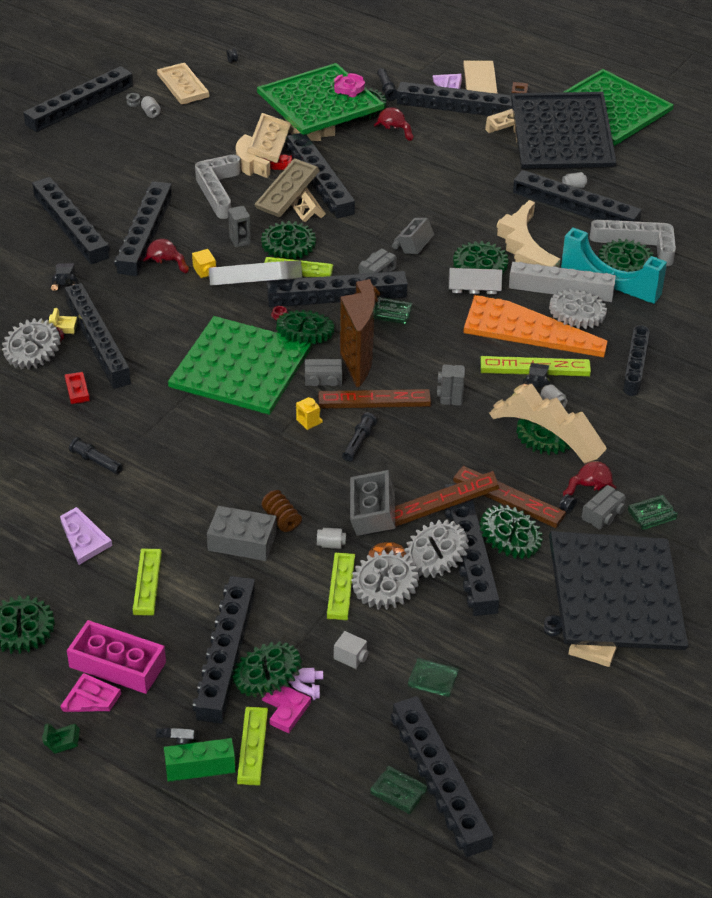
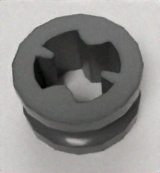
M130 93L126 96L128 106L136 107L140 105L139 94Z

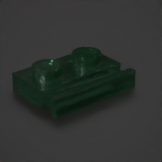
M378 297V302L374 307V319L407 324V319L412 310V303Z
M664 495L634 503L628 507V512L637 524L641 525L642 530L675 520L678 515L677 512L673 511L672 505Z
M417 658L408 680V686L450 697L459 668Z
M390 766L386 767V771L380 775L371 787L372 795L408 814H411L421 800L422 795L427 792V785Z

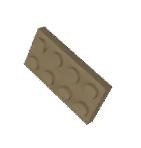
M294 158L255 203L256 208L281 217L320 170L317 166Z

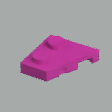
M83 673L60 707L64 712L110 711L120 697L121 691L112 685Z

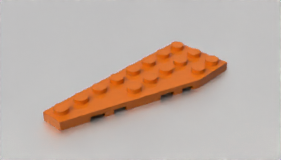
M474 296L464 326V333L599 357L605 356L607 340L575 327H570V325H563L564 323L510 301L484 296Z

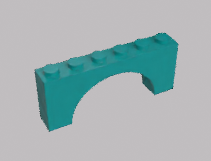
M572 228L565 235L561 268L616 275L615 290L653 304L662 295L667 261L651 256L643 268L638 271H620L608 266L595 255L590 247L587 232Z

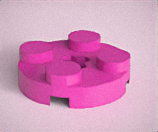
M348 73V76L345 77L342 74L334 79L335 93L356 97L357 93L362 92L365 88V80L363 81V77L357 74Z

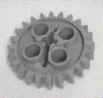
M569 289V292L563 290L562 293L558 291L557 295L554 294L553 298H551L549 306L550 314H554L553 318H558V322L564 321L563 325L570 324V327L576 325L578 329L580 326H583L585 329H587V326L591 328L594 325L599 326V323H603V320H605L607 308H605L606 304L602 303L603 300H597L598 296H592V293L586 294L585 290L579 292L578 289H576V292L572 289Z
M34 318L31 323L26 320L24 325L20 322L19 328L14 326V332L9 331L10 337H4L6 342L2 343L4 347L2 349L3 355L9 364H13L15 368L19 366L20 369L26 366L29 370L31 365L37 368V364L40 363L43 366L44 360L50 361L49 356H55L53 351L59 350L57 346L61 345L59 341L61 337L53 323L50 324L48 320L43 322L42 318L37 322Z
M438 520L436 525L430 522V527L423 525L422 531L416 530L418 535L410 536L413 541L407 542L408 548L404 549L409 561L413 560L414 566L417 567L418 576L423 574L427 578L431 574L435 578L436 573L443 576L444 570L451 572V566L457 568L456 562H462L461 556L467 555L465 549L469 548L467 544L469 540L464 529L459 524L456 525L454 521L449 523L448 520H445L442 524ZM430 538L434 539L437 547L443 555V559L439 558L437 552L435 551L433 545L430 542Z
M383 550L382 555H378L375 552V557L372 558L367 555L368 561L361 560V566L355 567L356 572L352 573L354 593H356L357 599H362L363 604L368 602L370 608L374 604L377 605V609L385 605L387 610L390 604L396 608L397 602L404 604V598L410 600V593H416L415 587H418L417 580H419L417 567L414 566L413 560L409 561L407 555L402 557L401 552L397 553V555H394L393 550L389 554H386L385 550Z

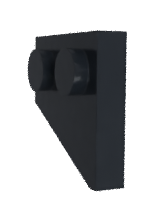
M156 728V738L176 739V743L190 744L193 743V740L199 741V731Z

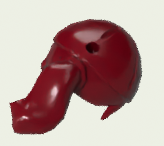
M389 107L379 114L374 127L384 125L386 129H390L391 125L394 129L397 127V130L401 127L404 129L406 139L408 141L413 140L411 126L399 109Z
M167 239L153 241L147 249L146 257L143 259L144 262L154 259L157 263L160 261V264L162 259L166 261L175 260L178 262L179 269L183 273H188L189 270L184 256Z
M591 461L585 464L576 476L570 478L567 489L563 491V496L566 494L572 496L576 486L580 484L584 486L595 485L594 491L596 489L599 491L606 485L614 489L617 487L613 484V475L609 467L602 462Z

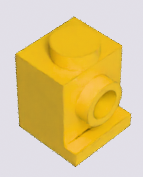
M309 397L296 403V420L307 430L323 423V420L320 418L319 405L315 403L313 398Z

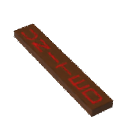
M429 389L319 391L320 409L424 407L431 405Z
M463 466L453 477V482L461 483L483 474ZM499 481L497 482L500 489L483 495L505 506L508 505L512 509L516 507L519 512L523 510V514L530 515V517L554 528H557L566 514V511Z
M494 471L395 506V527L500 489Z

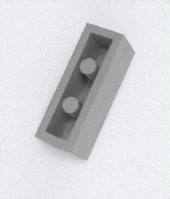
M449 268L448 290H452V293H463V290H470V294H480V291H487V294H497V291H501L502 270Z

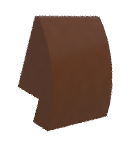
M370 279L356 282V294L342 296L340 299V354L356 387H360L368 376L373 361L375 294Z

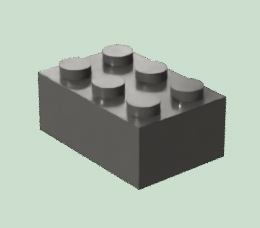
M389 470L350 477V520L356 536L395 529V486Z
M218 506L207 532L208 551L267 561L277 533L276 516Z

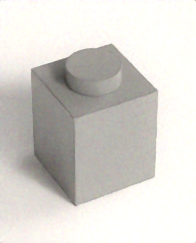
M344 631L334 644V659L356 669L361 662L363 663L367 659V641Z

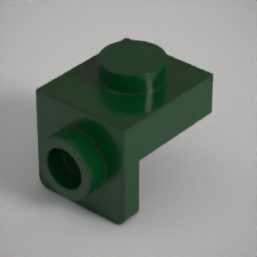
M50 723L45 724L44 734L42 735L43 743L54 754L78 747L80 728L76 724L55 729Z

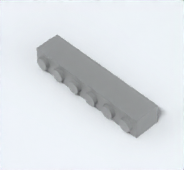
M512 262L509 288L556 295L558 291L562 293L563 290L569 292V289H572L576 292V289H578L579 292L585 290L586 294L592 293V296H598L597 300L601 299L612 302L616 275Z

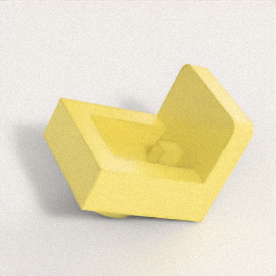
M54 308L53 315L50 314L49 323H53L63 333H75L78 323L77 317L59 316L58 308Z

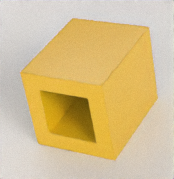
M205 249L192 253L193 268L199 277L209 276V268L216 267V260L211 252Z

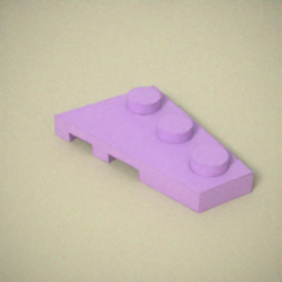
M77 507L60 516L62 526L78 565L112 546V540Z

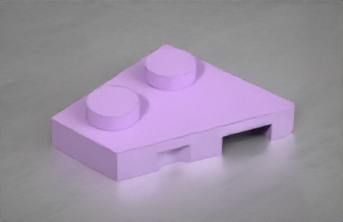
M461 74L433 75V82L436 86L460 89Z

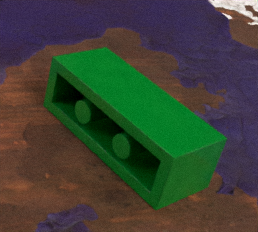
M232 738L164 747L168 782L235 773Z

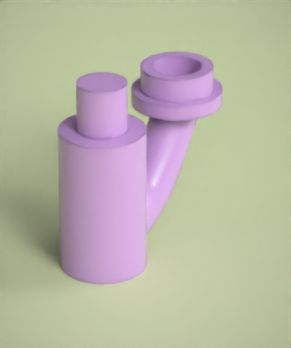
M314 668L298 670L300 675L294 676L295 681H289V683L296 690L312 696V700L320 698L319 685L312 684V687H309L303 683H315V680L323 679V671H314Z

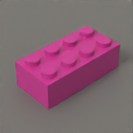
M87 620L67 649L70 668L147 694L166 664L165 646Z

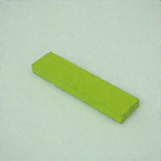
M266 257L264 263L300 260ZM301 261L302 276H331L333 264Z
M141 549L133 615H154L162 556L161 549Z
M335 553L327 619L348 620L355 554Z
M246 707L237 778L238 784L260 785L268 708Z

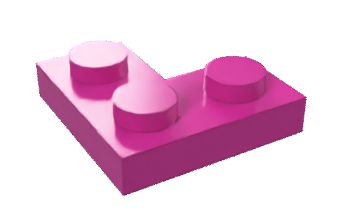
M285 686L281 687V692L275 690L272 696L269 692L266 693L262 701L278 708L270 718V725L290 733L311 704V697Z

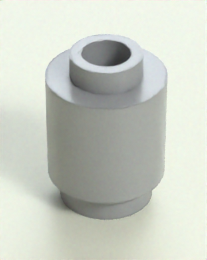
M146 96L142 99L141 107L148 117L154 118L160 114L161 108L153 97Z
M583 172L566 174V176L562 177V183L582 189L587 185V177Z
M554 385L545 386L541 390L540 396L543 400L547 398L551 400L557 397L563 407L567 405L566 396Z
M323 528V530L318 529L317 546L341 549V545L346 543V533H342V529Z

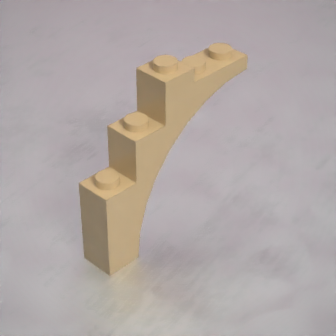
M529 200L512 216L506 214L502 219H499L497 223V236L506 239V251L515 254V262L559 268L560 258L542 249L528 232L527 225L534 216L535 202Z
M532 383L526 386L522 384L515 388V393L506 401L500 400L493 405L494 409L489 413L493 419L516 417L532 421L547 428L564 440L584 463L598 459L607 449L583 412L568 414L557 397L551 400L548 398L543 400Z

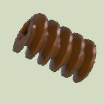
M273 490L265 495L262 500V507L268 515L276 516L277 526L281 531H292L301 524L302 516L298 514V511L294 509V506L290 504L285 495L281 494L280 490Z

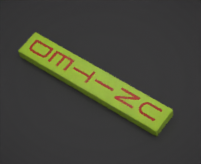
M481 356L480 360L481 373L529 374L531 362L549 365L548 375L590 376L591 372L589 359Z

